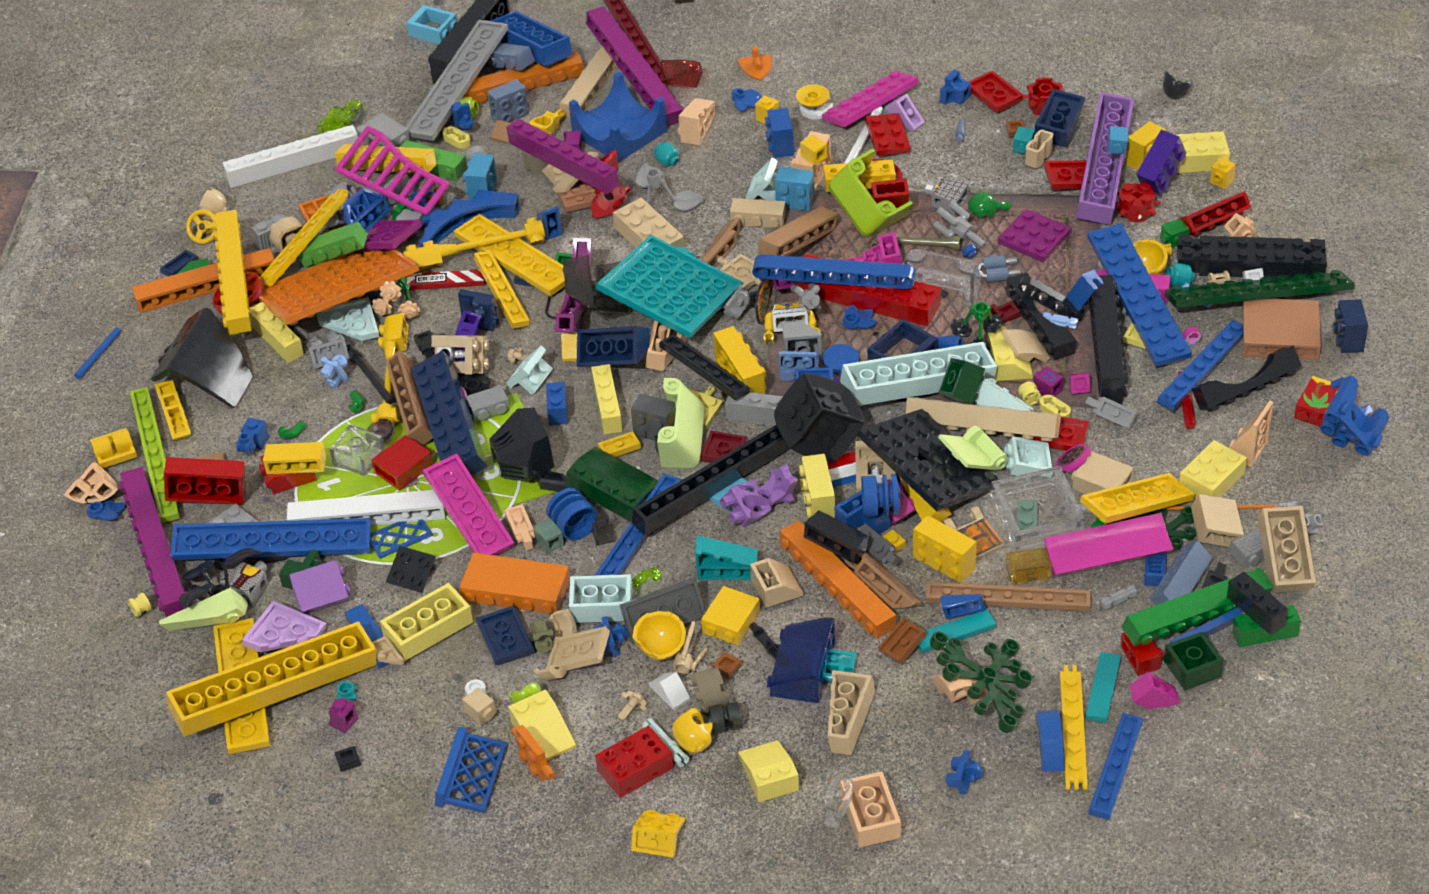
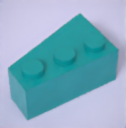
M697 535L695 549L697 580H751L750 564L758 562V549Z

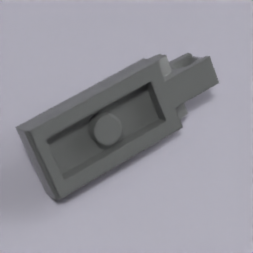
M865 523L860 532L868 536L867 551L885 564L889 561L898 566L902 559L894 554L895 546Z

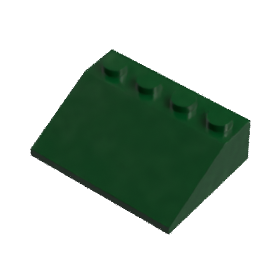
M596 446L573 463L567 471L565 480L566 487L578 489L584 497L630 522L633 517V509L646 501L658 483V480Z

